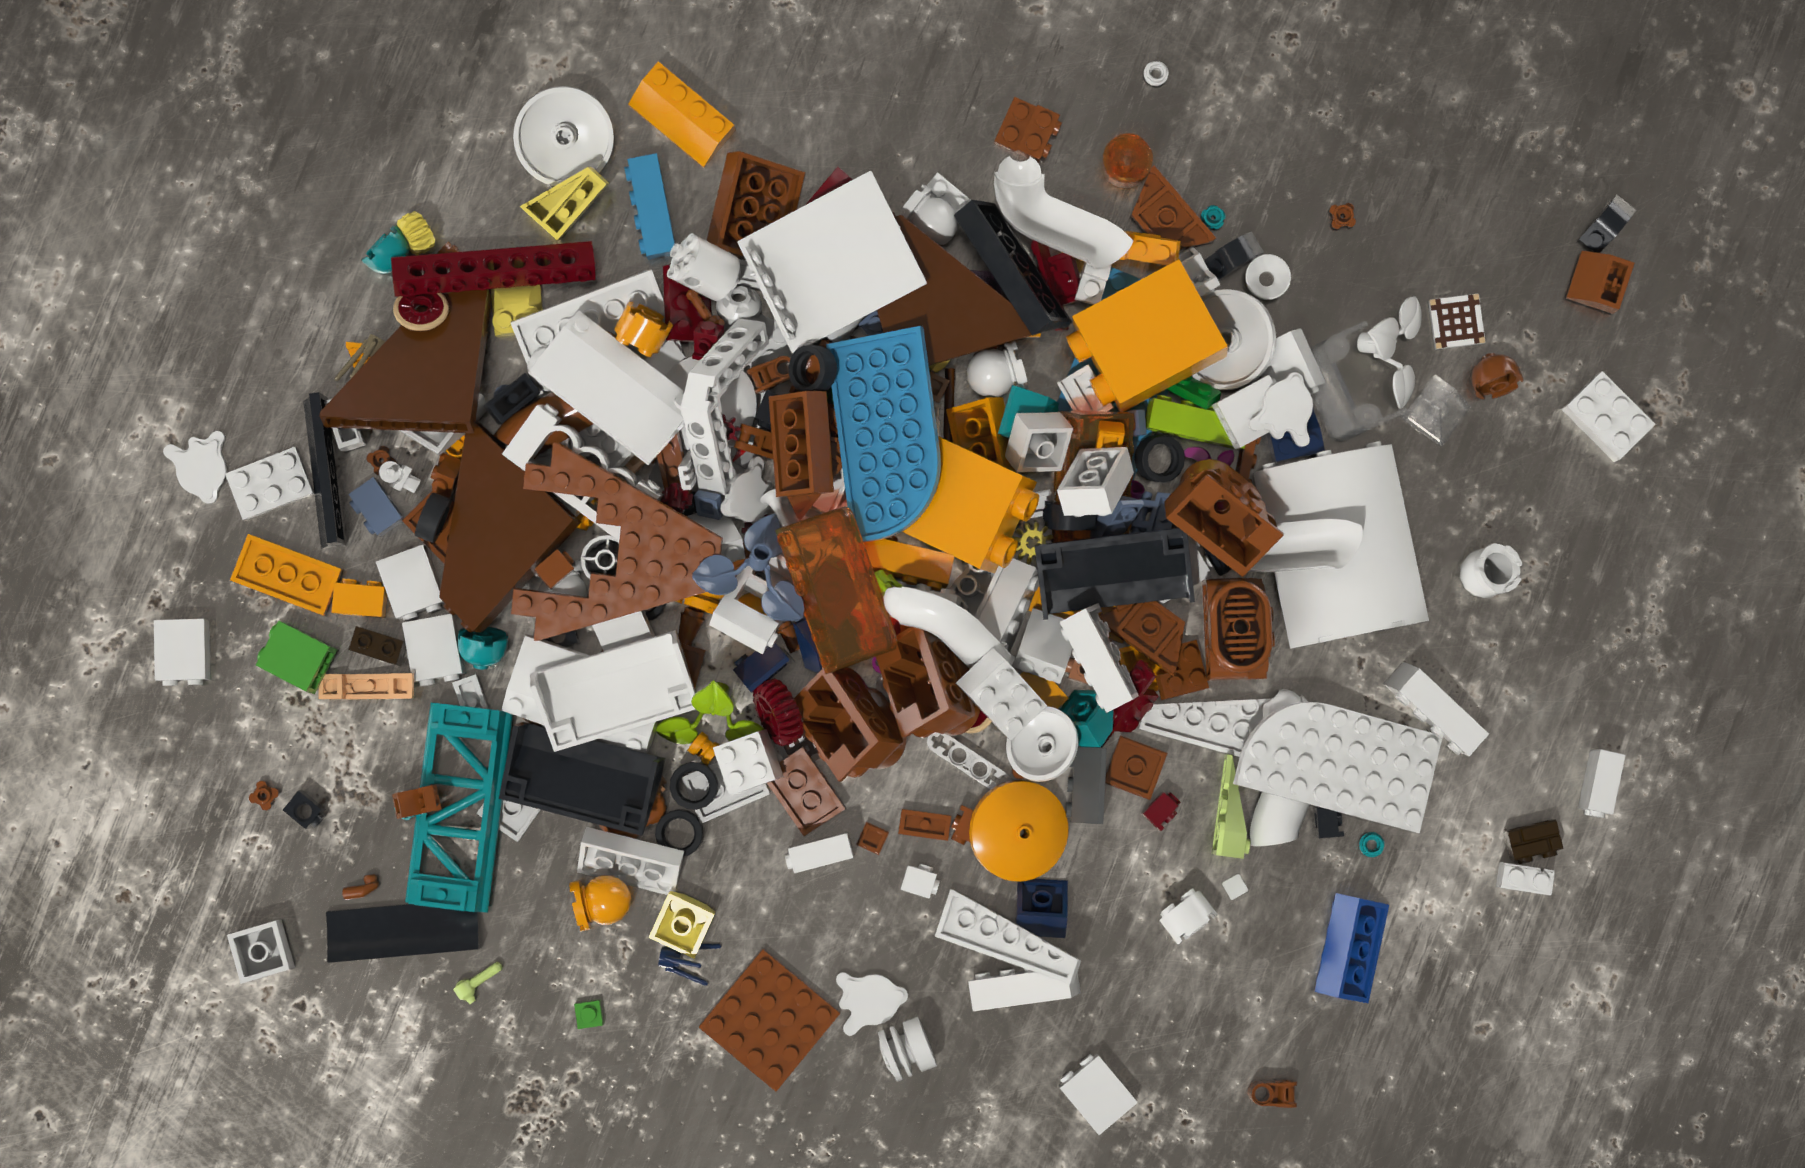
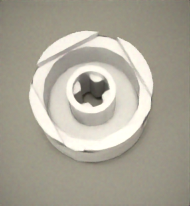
M1192 888L1181 897L1182 903L1176 907L1172 903L1160 914L1162 918L1159 921L1178 945L1182 943L1180 937L1183 936L1185 940L1208 924L1210 920L1208 916L1211 915L1214 919L1218 915L1200 890L1196 892Z

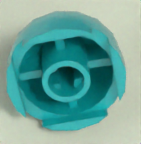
M396 225L389 228L392 232L388 235L384 233L367 251L366 255L369 258L363 257L361 259L364 264L377 273H391V257L408 256L410 252V246L406 237Z
M487 627L483 633L469 632L465 628L458 631V651L461 657L466 662L472 664L475 669H488V666L495 665L505 656L508 647V636H506L505 631L493 627Z

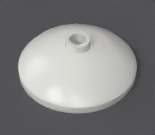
M1046 707L1011 741L1007 738L1006 753L1012 768L1028 780L1037 782L1052 780L1063 774L1072 764L1078 750V733L1068 715L1056 708ZM1051 744L1052 748L1047 752L1046 748Z

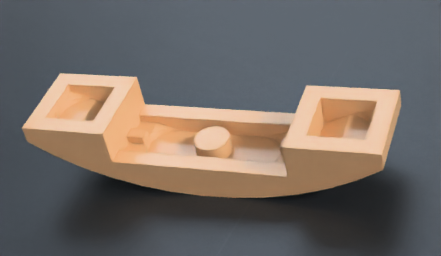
M414 673L325 674L319 685L318 699H414Z

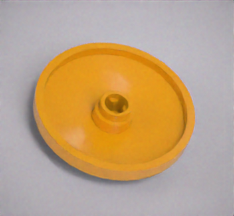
M1025 780L1004 782L988 791L976 805L969 827L970 844L980 864L995 876L1018 882L1032 880L1048 872L1062 856L1068 839L1066 812L1059 799L1050 790L1037 783ZM1023 829L1024 834L1020 836V832Z

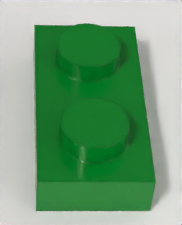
M1192 376L1167 388L1172 393L1206 410L1212 404L1220 401L1222 393L1211 385L1203 383Z

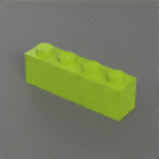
M1157 395V398L1148 401L1145 416L1146 430L1234 449L1212 406L1206 410L1195 407L1196 404L1190 401L1181 400V404L1171 402V397ZM1245 445L1235 450L1245 449Z

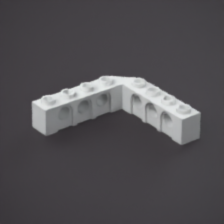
M738 318L688 374L681 405V415L684 419L686 437L690 446V455L693 460L699 490L725 495L732 485L728 483L736 476L730 456L731 449L728 447L726 437L727 430L724 427L721 414L720 397L725 393L729 384L740 376L739 373L747 364L750 365L752 363V359L756 354L769 344L765 322Z

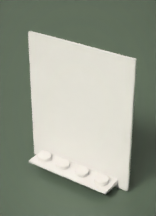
M872 171L857 177L737 242L752 271L750 276L755 277L763 298L766 300L792 354L798 348L811 345L927 284Z

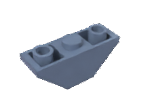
M1121 496L1112 514L1106 516L1096 515L1095 530H1091L1090 538L1124 534L1144 505L1143 500Z

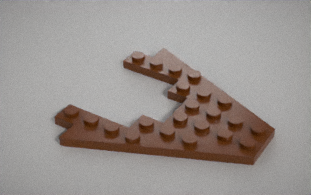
M558 442L553 443L551 465L526 463L523 489L598 498L596 523L621 526L616 575L592 572L588 597L520 588L513 589L511 614L536 617L534 641L543 640L706 592L693 580L692 573L705 558L712 555H721L723 537Z

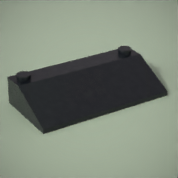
M1180 528L1035 545L1043 620H1048V615L1052 613L1084 610L1098 603L1100 608L1178 598H1189L1190 603L1195 602L1188 535Z
M521 722L513 726L499 799L643 836L660 786L666 758L596 740L554 752L545 727Z

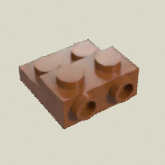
M1014 97L994 140V144L1028 159L1032 157L1039 163L1041 158H1047L1052 145L1048 142L1051 136H1057L1062 125V122L1058 121L1060 114L1040 105L1035 106Z

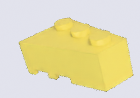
M587 167L519 207L556 240H559L610 183L594 168Z

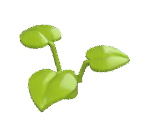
M713 680L708 686L695 693L692 697V706L699 711L693 723L690 724L688 719L684 717H672L660 722L655 732L676 744L685 745L693 743L698 736V731L694 728L698 726L704 714L726 716L727 725L730 729L725 732V737L729 742L765 729L749 720H741L733 724L731 713L734 710V704L729 697L730 688L725 683Z

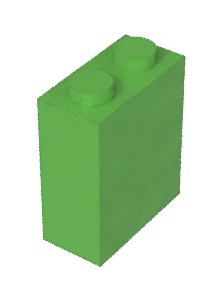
M278 621L269 632V640L266 646L258 653L256 666L308 693L315 694L337 649L287 623Z

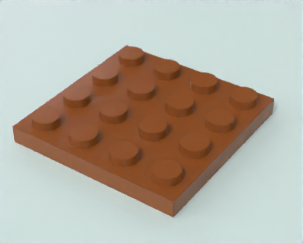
M762 949L701 1023L699 1028L776 1092L836 1020L840 1012L767 951Z

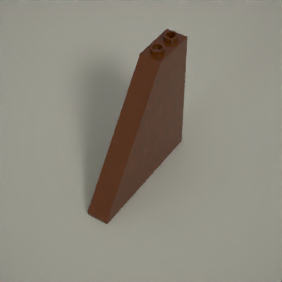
M893 212L927 284L876 310L883 333L922 326L924 328L929 366L1031 336L1028 328L1007 299L904 216H896L895 212Z
M489 290L442 293L448 301L449 312L446 319L433 329L415 331L401 325L320 411V418L324 427L474 433L492 301ZM420 305L416 311L424 312L428 307Z
M477 420L474 433H465L439 598L445 603L443 607L450 614H456L462 620L460 624L467 631L483 633L513 599V589H522L536 574L534 569L562 545L579 526L581 521L552 492L523 489L525 471L502 455L506 447Z

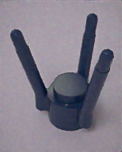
M701 944L699 950L720 949L722 945ZM662 947L658 966L665 967V971L676 973L704 986L708 985L707 981L678 969L680 964L701 968V963L682 959V953L670 947Z

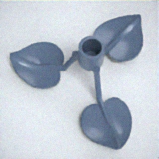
M776 514L761 518L747 530L744 536V544L751 553L749 559H745L744 563L737 570H734L732 561L727 557L712 555L705 558L692 573L693 580L706 592L714 595H726L737 588L738 581L735 575L740 574L747 566H750L755 571L764 570L767 588L770 590L765 592L761 598V606L765 614L778 621H795L803 617L804 604L797 588L786 581H780L774 587L771 584L769 561L771 558L782 554L787 543Z

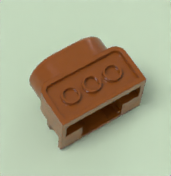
M1201 460L1189 466L1183 473L1179 486L1164 501L1166 518L1242 577L1284 536V533L1277 528L1275 518L1266 511L1265 502L1261 500L1262 497L1257 488L1229 465L1219 460Z
M1218 578L1203 580L1202 593L1207 681L1267 679L1268 658L1270 657L1272 647L1275 646L1274 632H1272L1274 614L1273 607H1271L1268 596L1265 593L1262 579ZM1237 620L1245 622L1247 630L1244 634H1239L1235 631L1234 624Z
M909 627L873 649L883 678V687L889 696L890 709L895 715L902 738H906L911 734L919 738H925L935 732L956 736L965 733L975 724L980 714V709L956 684L970 669L940 638L923 629Z
M825 665L794 698L802 715L801 720L804 723L805 736L815 745L819 757L827 763L839 782H842L847 776L852 778L860 777L869 768H889L903 755L907 737H901L895 715L890 709L889 701L881 691L868 687L861 676L853 669Z

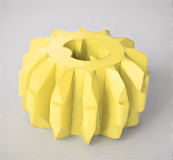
M414 211L410 214H405L401 219L397 220V227L406 237L410 246V252L415 255L424 254L434 247L435 238L430 226L421 214Z
M1038 522L1034 523L1033 530L1030 529L1028 523H1025V533L1020 528H1017L1016 533L1022 538L1012 537L1020 543L1017 546L1016 552L1022 550L1018 559L1022 560L1027 555V564L1029 565L1032 562V557L1035 556L1036 560L1035 547L1029 549L1026 546L1029 543L1026 542V539L1032 540L1037 538L1039 540L1037 545L1046 544V541L1053 539V535L1044 537L1043 534L1048 530L1046 526L1040 532L1037 531L1039 527Z

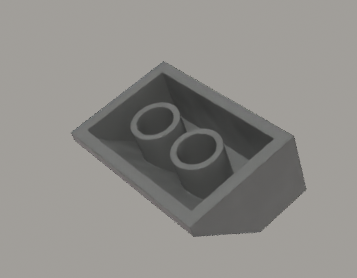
M1078 747L1076 756L1069 766L1073 767L1072 777H1068L1067 792H1072L1071 802L1066 803V817H1070L1071 823L1103 824L1107 748Z

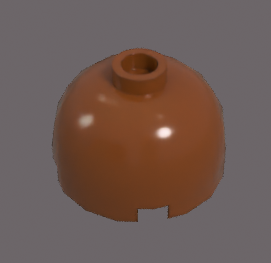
M1495 353L1484 355L1474 367L1471 375L1473 389L1476 397L1480 399H1485L1484 395L1492 394V399L1507 395L1518 388L1517 382L1519 380L1523 382V376L1517 363L1509 356Z

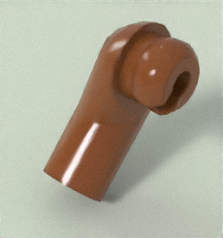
M365 875L363 878L364 885L344 887L342 891L343 898L345 900L363 898L376 890L379 886L377 875Z

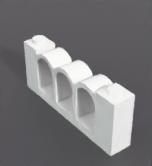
M547 403L545 406L540 404L535 407L502 453V455L525 471L526 463L538 464L533 459L550 435L555 431H563L572 440V451L579 455L583 452L595 454L600 459L602 468L610 473L623 475L629 484L657 500H660L664 495L659 491L660 487L655 482L649 479L647 482L645 480L638 482L637 476L625 467L611 468L609 456L603 449L589 445L582 447V439L577 430L569 425L559 424L562 420L557 416L559 412ZM555 493L619 541L621 526L596 523L597 507L590 502L593 497Z
M783 504V509L797 537L819 531L821 535L820 542L801 545L803 554L808 557L810 563L798 564L782 555L771 558L769 561L770 570L787 578L800 593L804 580L809 579L814 574L818 562L822 561L825 555L830 557L833 549H835L836 543L833 541L837 532L806 515L800 521L797 519L793 508ZM747 566L736 577L738 581L737 588L733 592L724 595L716 607L709 625L763 654L768 646L772 648L779 637L776 630L782 625L783 621L772 619L768 615L761 614L738 601L744 590L759 598H762L765 592L770 591L767 588L766 581L755 576L756 571Z

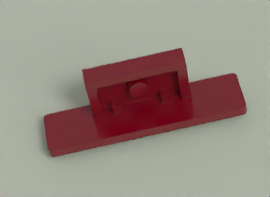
M1032 240L1031 248L1037 257V269L1062 307L1064 308L1065 305L1078 302V300H1074L1080 283V275L1075 257L1066 253L1051 256L1047 245ZM1068 326L1067 328H1060V329H1055V330H1056V331H1067V330H1069V326Z
M1139 660L1129 673L1139 696L1113 709V731L1106 739V742L1115 731L1131 733L1135 730L1141 719L1152 709L1154 702L1159 697L1154 689H1148L1156 678V674L1145 660Z

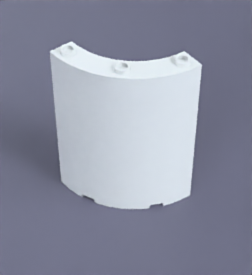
M1381 441L1366 444L1367 448L1332 454L1331 450L1316 453V458L1280 466L1277 465V462L1262 465L1263 470L1253 472L1256 488L1262 497L1261 500L1265 502L1266 511L1275 518L1276 523L1341 519L1360 524L1363 529L1362 540L1356 554L1342 568L1335 569L1329 567L1274 572L1290 649L1429 621L1392 444L1381 445Z

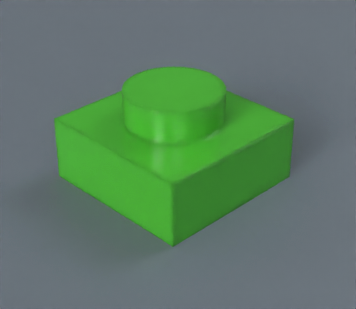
M600 1000L574 1004L578 1029L604 1025Z

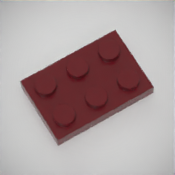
M670 265L663 266L665 324L667 325L670 321L673 325L666 341L694 342V330L699 322L703 321V318L692 302L686 297L687 291L690 288L668 278L667 272ZM698 294L712 314L711 299Z

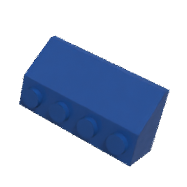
M1339 893L1335 894L1325 946L1321 955L1322 960L1319 974L1316 979L1315 992L1336 998L1369 1003L1389 909L1388 904Z

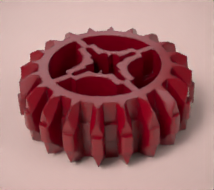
M776 678L764 681L753 691L754 709L757 711V717L760 719L764 729L768 730L770 739L775 744L780 746L792 744L802 737L804 731V723L801 720L802 715L799 712L796 700L782 681Z

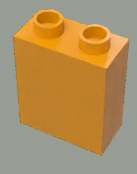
M1180 259L1072 316L1073 326L1076 331L1066 336V340L1077 361L1081 363L1091 358L1099 372V375L1090 379L1089 382L1102 406L1104 407L1114 401L1120 413L1227 357L1228 351L1224 338Z
M938 436L941 472L936 492L921 517L902 532L976 568L995 574L998 566L1006 568L1016 553L1018 542L1012 536L1019 521L1027 522L1037 508L1039 494L1033 492L1037 482Z

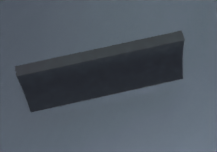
M971 200L954 214L1032 336L1053 329L1067 328L1073 323L995 203Z
M320 392L309 393V398L303 401L320 544L321 549L346 546L332 428L324 427L320 418V411L325 407L324 401L328 400V398Z
M414 904L326 912L327 963L478 950L482 948L479 912Z

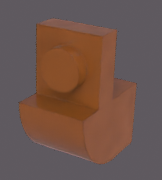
M437 785L392 794L397 819L442 810Z

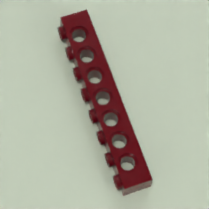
M592 241L391 257L395 297L595 280Z

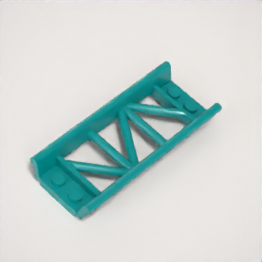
M430 702L420 788L430 786V784L479 790L426 817L427 813L416 815L406 903L459 911L488 913L502 799H499L509 750L513 714L499 710ZM437 734L443 735L483 780L432 774ZM459 737L492 741L488 769ZM484 799L481 830L434 825ZM431 835L479 841L474 880L469 879ZM423 842L454 877L419 873Z

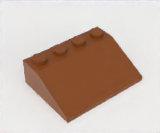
M741 151L727 153L706 241L735 255L738 259L746 260L737 242L797 209L805 172Z

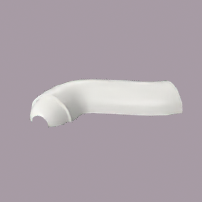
M1009 156L999 165L998 172H995L994 188L998 206L1004 218L1015 230L1023 235L1085 261L1096 269L1113 264L1125 255L1132 246L1133 240L1118 226L1104 218L1049 196L1044 189V174H1041L1040 165L1032 157L1026 161L1019 162Z
M1341 519L1276 523L1277 528L1284 533V536L1250 570L1257 572H1281L1329 567L1335 569L1342 568L1350 562L1360 546L1363 535L1362 526Z
M893 587L885 591L884 606L894 619L898 620L901 625L923 629L934 634L969 669L992 648L1012 666L1015 656L1010 654L978 619L952 601L935 594L907 587Z
M1281 689L1271 701L1264 704L1263 717L1265 718L1272 712L1287 705L1308 701L1303 695L1298 696L1293 691ZM1262 792L1254 810L1250 826V846L1276 845L1298 839L1301 825L1310 804Z

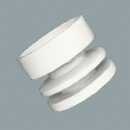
M918 1016L903 1022V1035H899L894 1026L890 1027L893 1037L890 1040L884 1030L878 1032L881 1054L888 1070L893 1074L897 1082L903 1080L900 1070L902 1067L905 1068L908 1077H911V1064L915 1062L921 1072L937 1066L930 1043Z

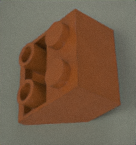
M1581 251L1566 298L1614 314L1620 309L1635 263L1610 254Z

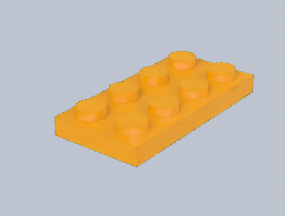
M248 534L230 581L325 616L333 597L334 583H338L343 569Z

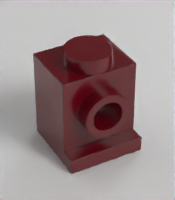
M710 321L699 322L694 330V353L692 354V359L701 360L724 335V325L715 324Z
M1161 792L1141 814L1159 831H1162L1164 827L1161 824L1164 821L1168 824L1177 815L1175 809L1181 802L1171 792L1167 795Z

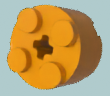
M630 301L627 303L614 328V331L617 333L616 340L627 346L632 344L639 348L638 351L641 354L652 357L653 353H659L673 325L670 321L666 325L662 321L664 316L642 304H639L637 308L633 307V302Z

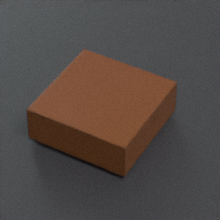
M866 822L856 845L879 855L889 832Z

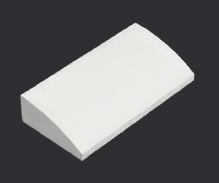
M586 827L580 846L577 873L593 877L613 875L622 880L626 885L668 895L670 891L676 892L684 851Z

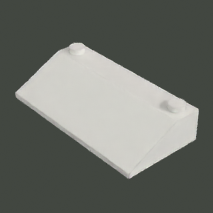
M580 311L566 323L528 372L647 465L655 459L685 425L681 415V405L685 391L624 344L618 342L616 338Z
M676 630L530 674V688L554 752L696 710L691 703L692 697L696 692Z
M526 634L506 690L501 711L544 725L530 688V674L590 655L546 640L534 641V636ZM658 721L596 739V741L648 753Z

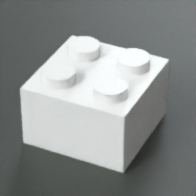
M1061 412L1016 413L1005 458L1016 472L1061 471L1073 427Z
M767 729L713 748L729 796L784 777Z
M282 919L227 935L240 984L295 968Z

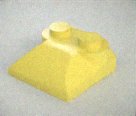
M541 285L491 289L492 323L495 337L515 335L511 321L543 310Z
M670 891L649 938L694 959L716 912L708 905L683 893Z

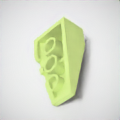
M1225 754L1211 854L1244 859V854L1249 853L1250 839H1246L1247 831L1238 785L1233 784L1236 774L1233 756Z

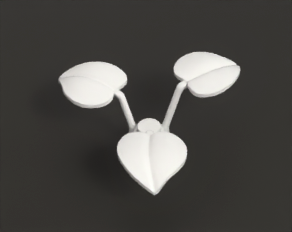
M1416 296L1408 297L1401 305L1399 312L1400 329L1397 320L1389 317L1375 325L1368 333L1362 332L1357 341L1359 352L1374 353V358H1380L1397 367L1398 370L1393 375V391L1399 409L1406 405L1413 393L1415 374L1410 365L1403 367L1401 363L1391 359L1395 352L1398 335L1405 333L1407 339H1412L1420 329L1422 312Z

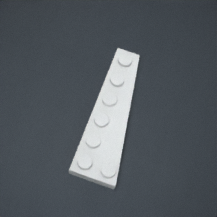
M950 889L935 937L1071 985L1074 984L1081 960L960 892Z

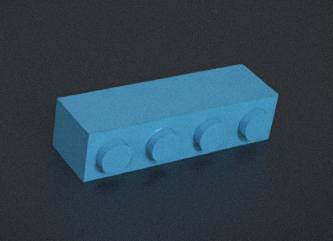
M655 153L627 159L629 166L624 167L627 182L632 181L633 190L629 191L632 206H637L638 215H634L636 229H641L643 239H639L641 254H646L648 260L670 256L671 249L675 245V239L658 155Z

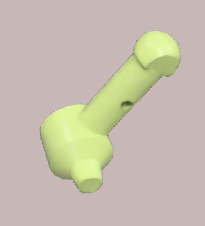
M496 962L470 980L459 981L453 989L460 1000H466L469 1004L476 1001L474 997L475 988L500 972L502 965Z

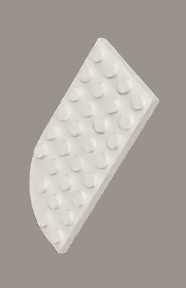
M1316 702L1295 703L1272 712L1251 732L1242 749L1233 784L1414 833H1420L1442 739L1431 732L1329 704Z

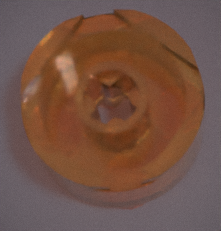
M1130 133L1120 134L1105 147L1101 160L1102 172L1106 180L1117 187H1135L1147 178L1153 163V153L1140 136ZM1125 156L1129 157V161H1131L1129 166L1123 162Z

